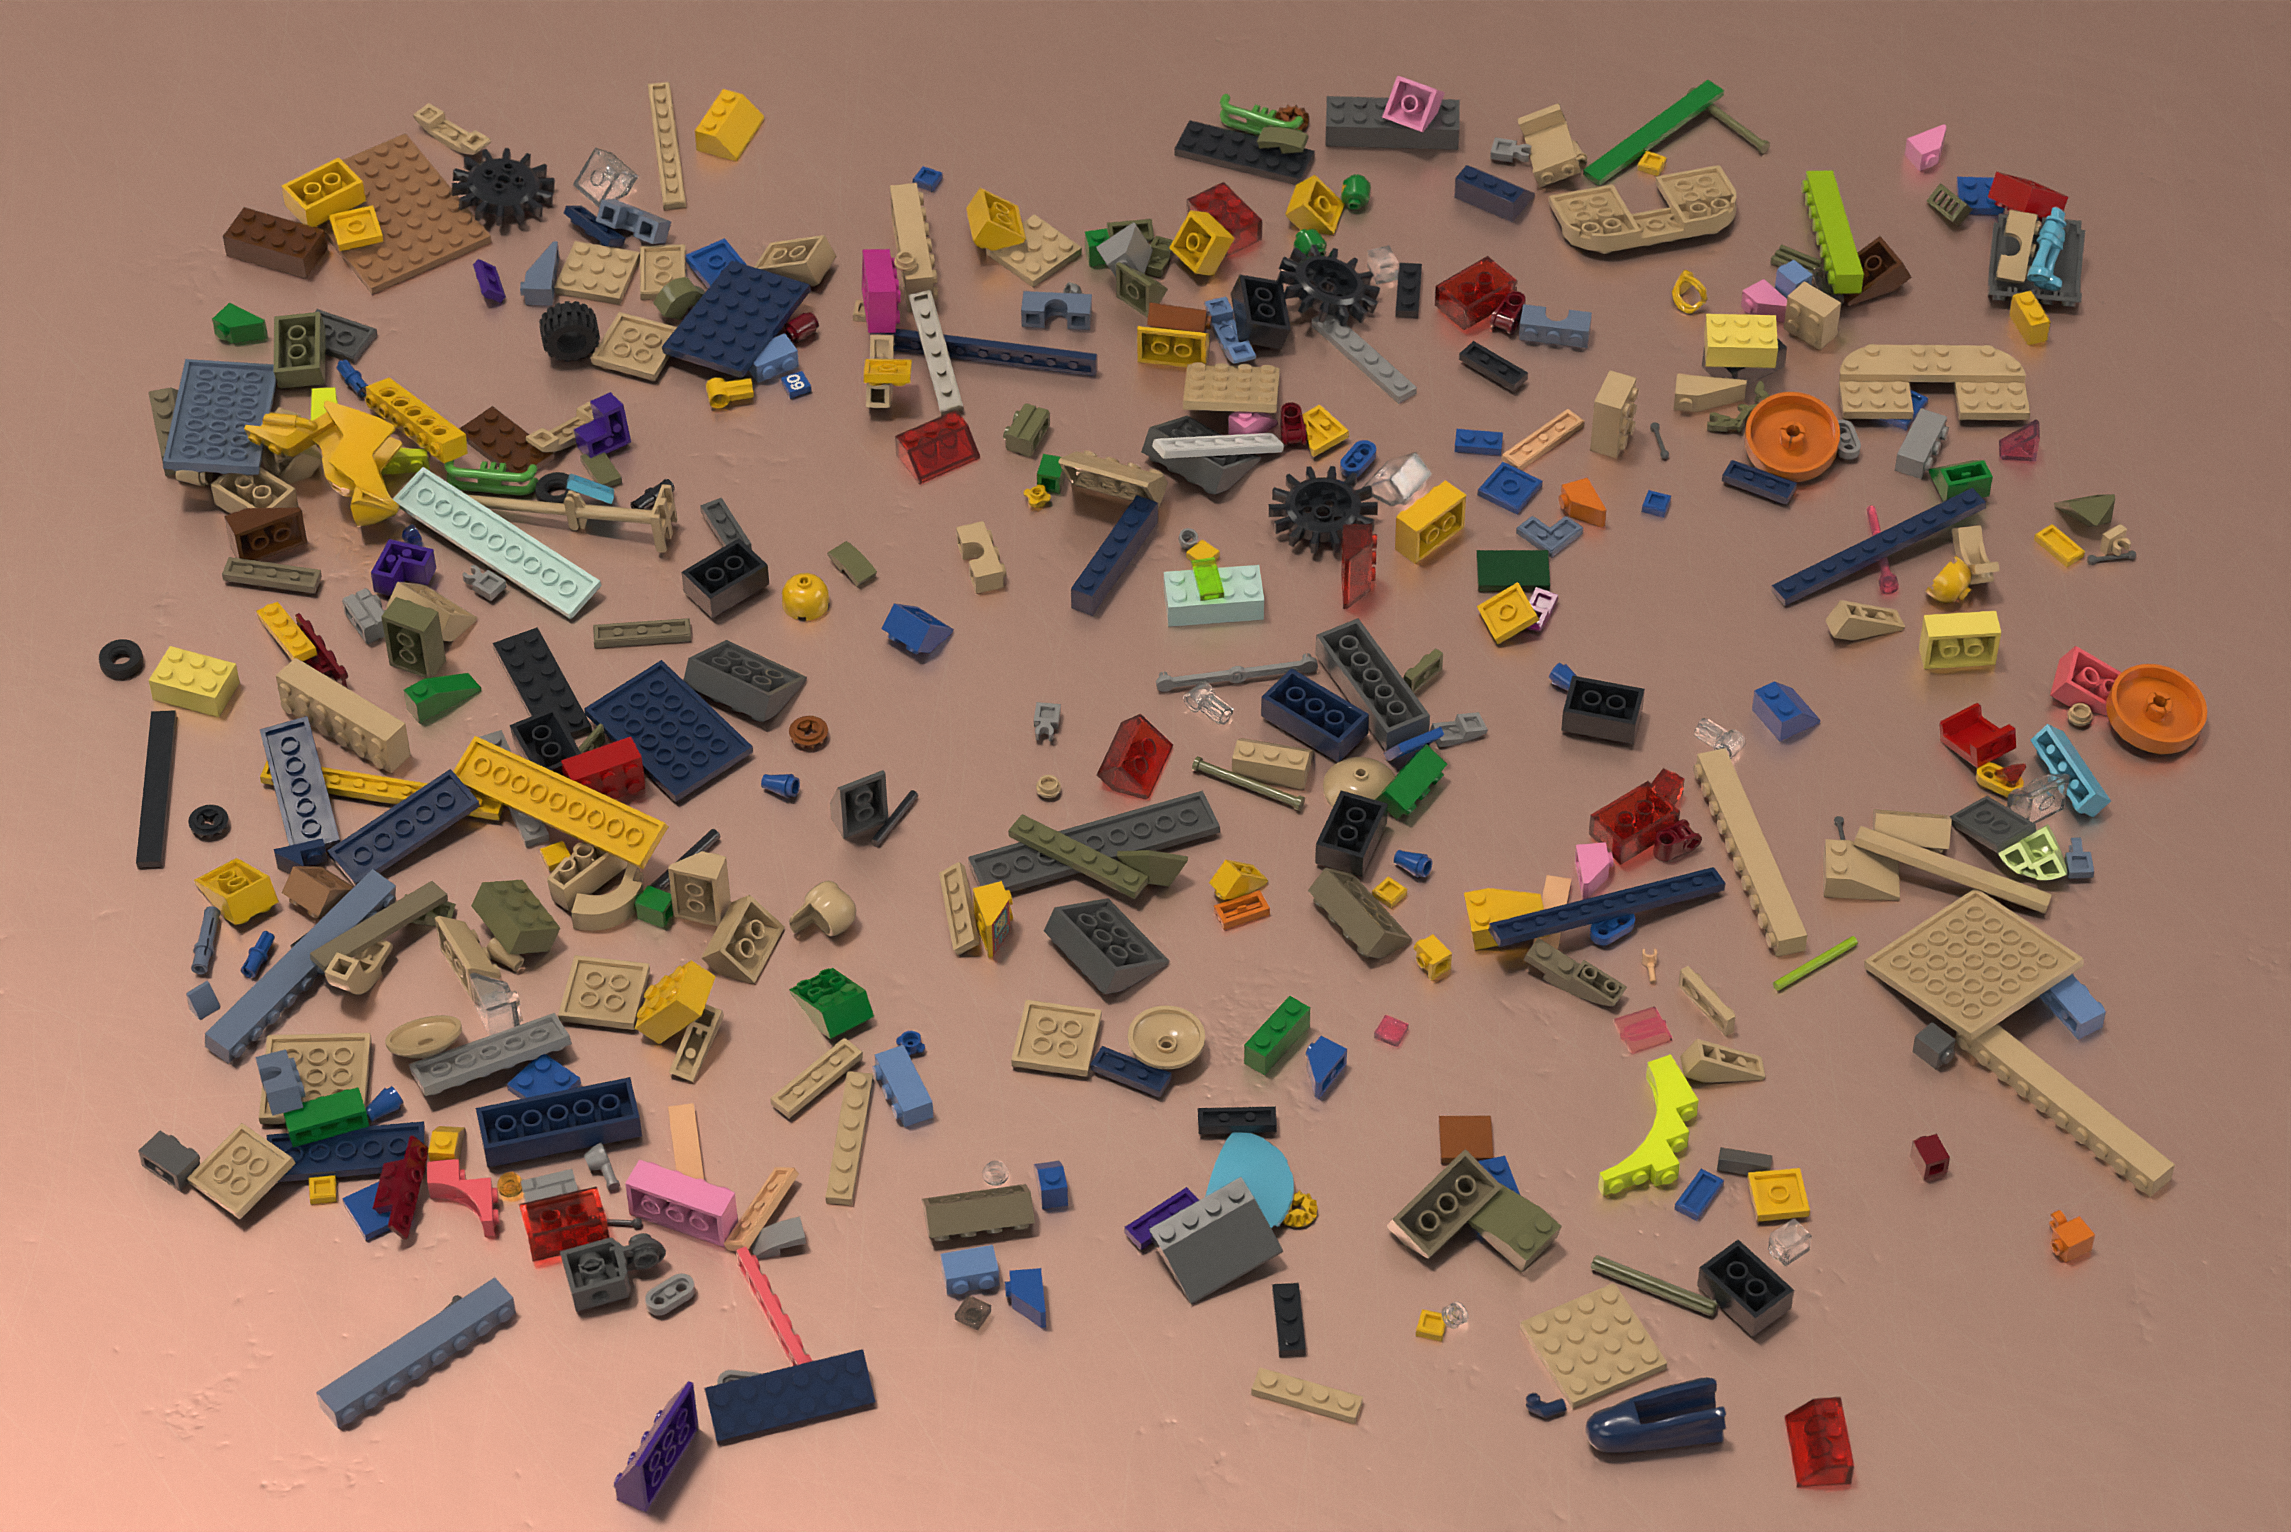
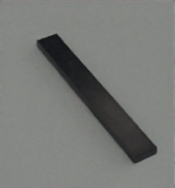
M176 710L151 711L136 856L137 868L162 867L177 719Z

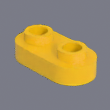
M1991 762L1977 768L1976 781L1981 786L2008 798L2018 797L2022 793L2024 781L2018 774Z

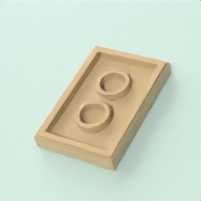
M685 244L640 246L641 300L656 299L661 289L667 283L677 278L686 277Z

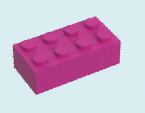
M862 249L861 290L868 333H896V324H900L898 303L901 301L899 280L897 279V268L894 265L895 258H891L890 249Z

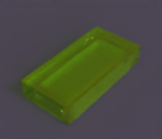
M1215 557L1191 560V568L1200 601L1224 598V589Z

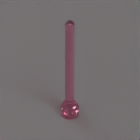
M1870 505L1866 511L1872 536L1880 533L1881 529L1876 508ZM1882 558L1878 561L1881 570L1878 583L1882 593L1891 594L1898 590L1899 583L1897 577L1890 571L1888 558Z

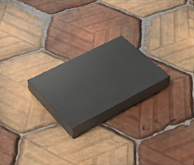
M319 309L315 311L321 313L325 325L326 355L355 364L377 336V329Z
M1985 796L1950 816L1952 826L1997 853L2036 832V824L1989 796Z

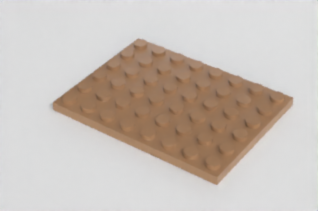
M406 133L342 160L363 181L366 202L350 210L373 205L384 242L339 251L330 220L317 226L325 231V237L372 295L492 242L491 235L479 221L475 220L472 212L468 208L464 210L459 209V197L451 195V187Z

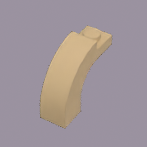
M871 334L870 359H894V335ZM867 383L866 407L890 408L893 394L892 383H883L880 386H871Z
M1981 525L1952 529L1955 554L1966 563L1971 571L1972 580L1970 584L1994 582L1993 572L1999 571L1998 562H1990L1986 556Z
M628 863L621 884L617 889L608 894L594 896L577 893L571 912L573 928L603 930L617 926L632 917L637 912L635 907L636 897L639 893H643V872H640L639 867Z
M381 940L357 954L354 959L337 952L324 972L327 981L332 986L356 995L365 993L382 975L381 967L393 949L392 943Z

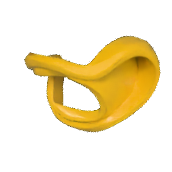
M1684 269L1672 290V297L1676 306L1681 311L1690 314L1698 310L1708 300L1707 291L1703 284L1694 277L1692 272ZM1692 285L1699 292L1701 298L1694 306L1683 301L1680 296Z

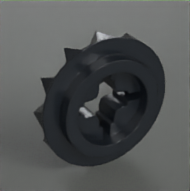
M203 805L191 813L188 824L193 834H199L201 838L205 835L212 838L213 834L221 835L222 830L228 828L229 818L227 812L222 807ZM204 819L208 820L209 822L213 821V825H210L209 823L205 824Z

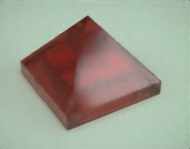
M2014 764L1995 770L1994 775L2015 786L2026 769V764Z

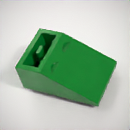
M834 968L824 969L817 976L802 980L795 987L789 989L791 995L817 1029L830 1039L874 1017L866 990Z

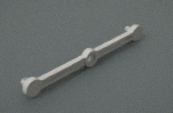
M1305 653L1302 655L1303 659L1301 661L1248 668L1234 666L1224 671L1171 677L1164 671V675L1163 672L1159 673L1156 686L1159 691L1166 692L1175 687L1222 681L1241 683L1246 678L1284 674L1291 668L1297 672L1312 673L1317 670L1318 663L1314 657H1311V654L1307 653L1306 656Z

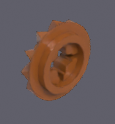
M1287 104L1286 108L1279 107L1275 119L1291 122L1297 116H1301L1303 123L1297 129L1303 130L1309 124V113L1305 111V108H1298L1297 105L1290 107Z
M802 716L794 720L790 725L789 737L793 740L794 745L800 744L802 748L806 746L814 748L815 744L822 745L823 740L828 738V726L819 717ZM812 728L813 733H810L809 736H805V733H807Z

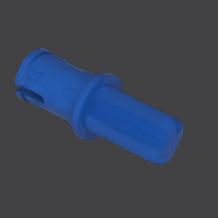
M340 360L336 368L344 377L345 384L351 386L358 397H365L366 395L362 389L366 391V386L368 385L362 379L360 371L355 370L347 360Z
M263 931L255 947L249 949L248 958L240 969L244 976L255 978L261 964L268 959L267 952L275 939L274 934Z

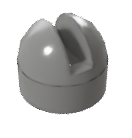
M1068 282L1063 293L1082 294V291L1077 284Z
M1190 528L1183 529L1178 538L1180 546L1188 550L1196 545L1198 541L1197 532Z

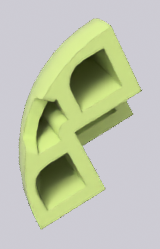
M2048 824L1998 853L2004 863L2020 875L2023 874L2036 878V880H2051L2067 875L2063 854Z

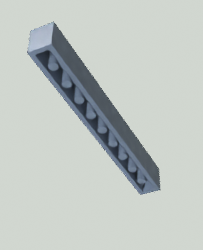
M372 869L205 1033V1047L228 1064L235 1057L239 1058L244 1053L246 1046L251 1041H256L268 1024L272 1025L275 1023L280 1013L286 1007H291L296 1001L297 996L302 991H307L319 974H324V971L310 960V953L395 903L396 885Z

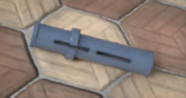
M213 906L206 907L204 910L198 942L193 948L195 955L191 970L196 974L202 975L206 973L209 959L214 953L213 942L221 912Z

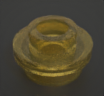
M514 1172L504 1173L497 1182L498 1192L504 1197L519 1195L522 1192L520 1182L522 1178Z

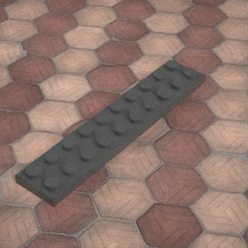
M1199 791L1058 832L1119 862L1117 851L1161 850L1220 833V825L1204 792ZM1021 842L968 857V864L979 887L1002 881L1005 891L1009 890L1010 892L1080 873Z

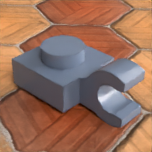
M2081 837L2071 838L2069 852H2066L2064 858L2068 879L2093 878L2094 867L2091 852H2083Z

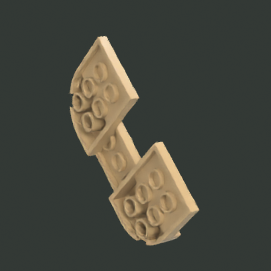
M1720 165L1656 176V186L1669 205L1668 208L1630 214L1613 184L1549 196V205L1562 226V235L1571 245L1607 254L1616 250L1644 245L1650 246L1666 241L1672 242L1677 239L1709 233L1716 234L1719 230L1729 225L1736 215V191Z
M1869 344L1850 353L1844 359L1840 368L1838 388L1843 419H1913L1914 411L1909 382H1953L1959 420H2029L2030 418L2025 386L2026 374L2023 367L2015 358L2001 350L1995 349L1991 345Z

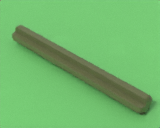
M1596 1255L1592 1261L1591 1269L1709 1316H1712L1716 1311L1717 1302L1599 1255Z

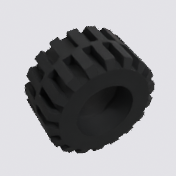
M565 301L563 304L557 303L555 307H549L547 312L542 314V319L539 321L542 344L545 352H548L551 358L555 357L559 361L563 359L565 362H570V360L578 361L579 358L588 357V354L593 353L595 347H598L600 334L594 310L588 308V305L580 304L577 301L573 303Z

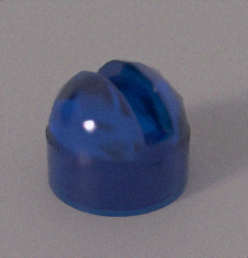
M413 524L403 530L402 538L406 543L416 544L422 540L421 535Z

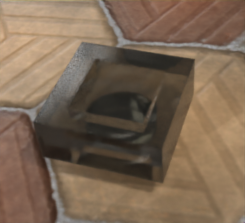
M967 1295L955 1313V1320L978 1331L991 1313V1305Z

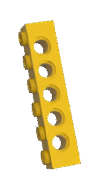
M390 377L366 386L367 396L365 401L369 409L375 411L408 438H411L420 447L431 453L433 457H436L445 464L468 454L466 434Z

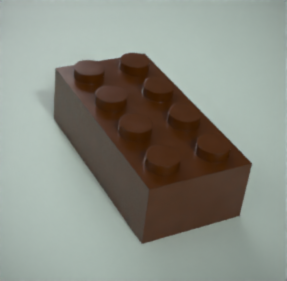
M246 207L241 210L223 235L226 256L305 279L308 278L328 250L323 229Z

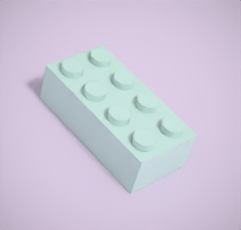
M1259 565L1164 572V598L1168 627L1264 620V594Z

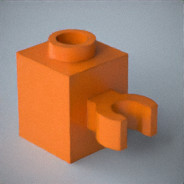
M2061 1210L2050 1215L2053 1219L2049 1222V1226L2053 1230L2050 1245L2053 1252L2059 1255L2065 1263L2092 1250L2095 1234L2080 1216L2067 1222Z

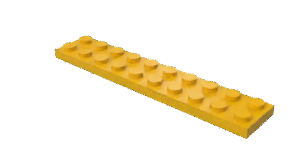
M474 736L453 770L467 788L641 869H644L669 827L663 821L477 736Z

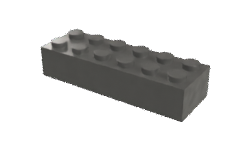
M1327 96L1325 146L1458 150L1460 100L1443 99L1437 115L1425 131L1420 132L1382 118L1389 98Z
M1359 618L1316 635V656L1350 703L1369 714V729L1385 751H1388L1397 744L1429 732L1430 714Z

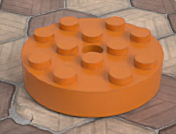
M1782 392L1762 400L1750 413L1745 430V448L1751 462L1759 470L1793 482L1806 481L1819 476L1833 463L1838 452L1840 427L1833 411L1821 400L1805 393Z
M2157 664L2135 665L2123 671L2116 678L2106 700L2107 716L2120 737L2139 749L2161 755L2177 753L2190 747L2198 738L2207 719L2206 701L2194 682L2172 668Z

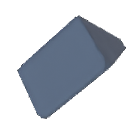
M208 981L186 993L189 1009L199 1020L220 1008L219 1001Z

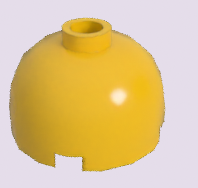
M1955 556L1953 559L1955 564L1950 561L1935 577L1934 583L1931 586L1934 588L1931 589L1928 586L1925 590L1928 595L1938 602L1952 603L1958 598L1962 601L1971 591L1968 588L1972 580L1971 571L1958 556Z
M799 573L792 576L785 583L782 589V608L793 619L799 620L798 617H806V620H813L823 615L828 609L829 592L826 584L820 577L811 573Z

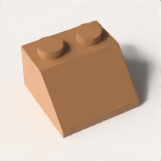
M293 866L282 894L290 898V903L306 908L309 915L321 919L354 887L323 867Z

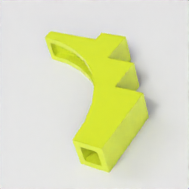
M335 387L312 389L311 421L327 412L324 408L325 401L338 404ZM401 447L382 470V476L383 474L417 473L422 467L430 471L428 451L425 449Z
M1671 1054L1647 1062L1646 1080L1652 1090L1656 1106V1117L1653 1127L1645 1141L1633 1154L1619 1164L1599 1173L1598 1189L1602 1196L1618 1193L1632 1185L1643 1184L1649 1179L1654 1187L1670 1184L1678 1179L1680 1163L1674 1153L1688 1147L1689 1130L1683 1121H1688L1697 1116L1699 1100Z

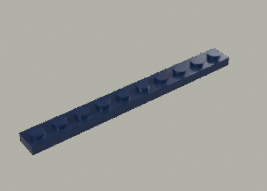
M896 328V333H870V335H894V351L925 355L918 331ZM944 335L949 357L953 359L1095 377L1098 370L1097 354Z
M1971 488L1773 584L1772 593L1786 606L1986 509V501Z
M1712 867L1489 923L1488 931L1498 946L1503 947L1724 891L1726 883L1717 870Z

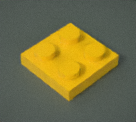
M373 205L329 215L339 251L384 242Z
M865 359L864 383H869L871 386H880L883 383L904 386L906 383H911L912 359Z
M1518 582L1476 606L1497 644L1502 643L1540 620Z
M1800 1168L1748 1173L1747 1180L1757 1222L1809 1217L1810 1208Z

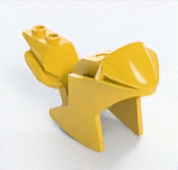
M325 401L324 408L327 412L313 421L298 417V415L269 413L264 415L261 426L245 425L244 430L249 441L256 445L262 443L277 455L283 453L293 457L314 444H318L323 455L322 463L325 477L331 488L344 497H352L350 506L357 527L377 524L397 514L399 504L390 497L382 476V470L400 450L403 443L390 437L395 431V427L387 421L344 405Z

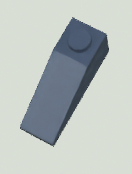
M553 241L526 272L525 281L520 284V294L525 297V305H553L554 287L560 260L558 241Z

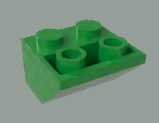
M1971 460L1929 469V474L1943 502L1971 488L1982 498L1990 496L1993 476L1985 460Z

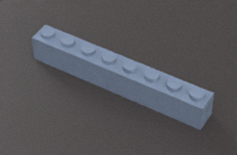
M494 1277L316 1392L320 1409L337 1428L352 1422L358 1415L367 1409L375 1407L390 1394L397 1393L401 1387L410 1381L420 1378L424 1372L433 1366L443 1363L447 1357L456 1351L463 1350L476 1338L486 1335L496 1325L509 1320L516 1313L514 1298Z

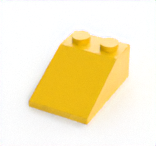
M238 858L194 880L195 885L214 907L220 910L221 915L235 925L243 924L249 921L250 917L257 913L266 912L273 905L279 903L270 876Z
M1494 888L1464 893L1475 950L1498 946L1488 931L1489 923L1544 910L1541 894Z

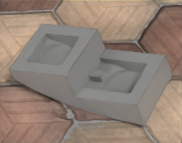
M1479 712L1457 714L1455 721L1432 723L1430 728L1431 731L1441 727L1444 732L1443 737L1436 740L1438 747L1464 743L1480 737L1488 731Z
M801 1218L787 1219L763 1228L751 1245L753 1255L755 1254L757 1259L778 1256L782 1248L806 1244Z

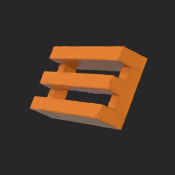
M1259 890L1214 905V913L1218 916V921L1222 923V928L1225 930L1270 915V907ZM1236 908H1237V910H1234V911H1231V912H1228V913H1225V914H1224V912H1227V911H1230V910H1233V909H1236Z

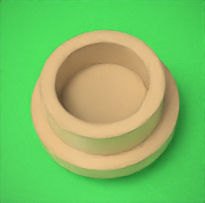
M901 251L897 254L894 265L900 271H911L917 266V258L911 251Z
M2084 703L2074 704L2069 709L2067 715L2068 720L2077 726L2088 725L2092 721L2093 716L2090 707Z
M1044 775L1037 782L1036 791L1041 797L1053 798L1060 793L1061 784L1055 776Z

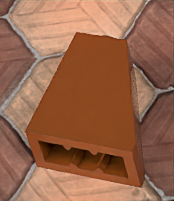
M1149 303L1147 326L1206 333L1207 329H1211L1212 316H1208L1209 312L1207 310Z

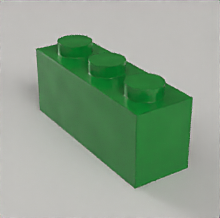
M1425 744L1375 800L1387 803L1388 812L1396 820L1403 814L1408 816L1417 807L1414 802L1417 799L1421 801L1431 791L1428 786L1431 783L1435 785L1444 776L1441 771L1447 766V763Z
M1289 996L1244 1044V1064L1265 1076L1310 1027L1311 1008Z
M359 1087L302 1102L303 1108L283 1113L292 1147L369 1126L367 1112Z

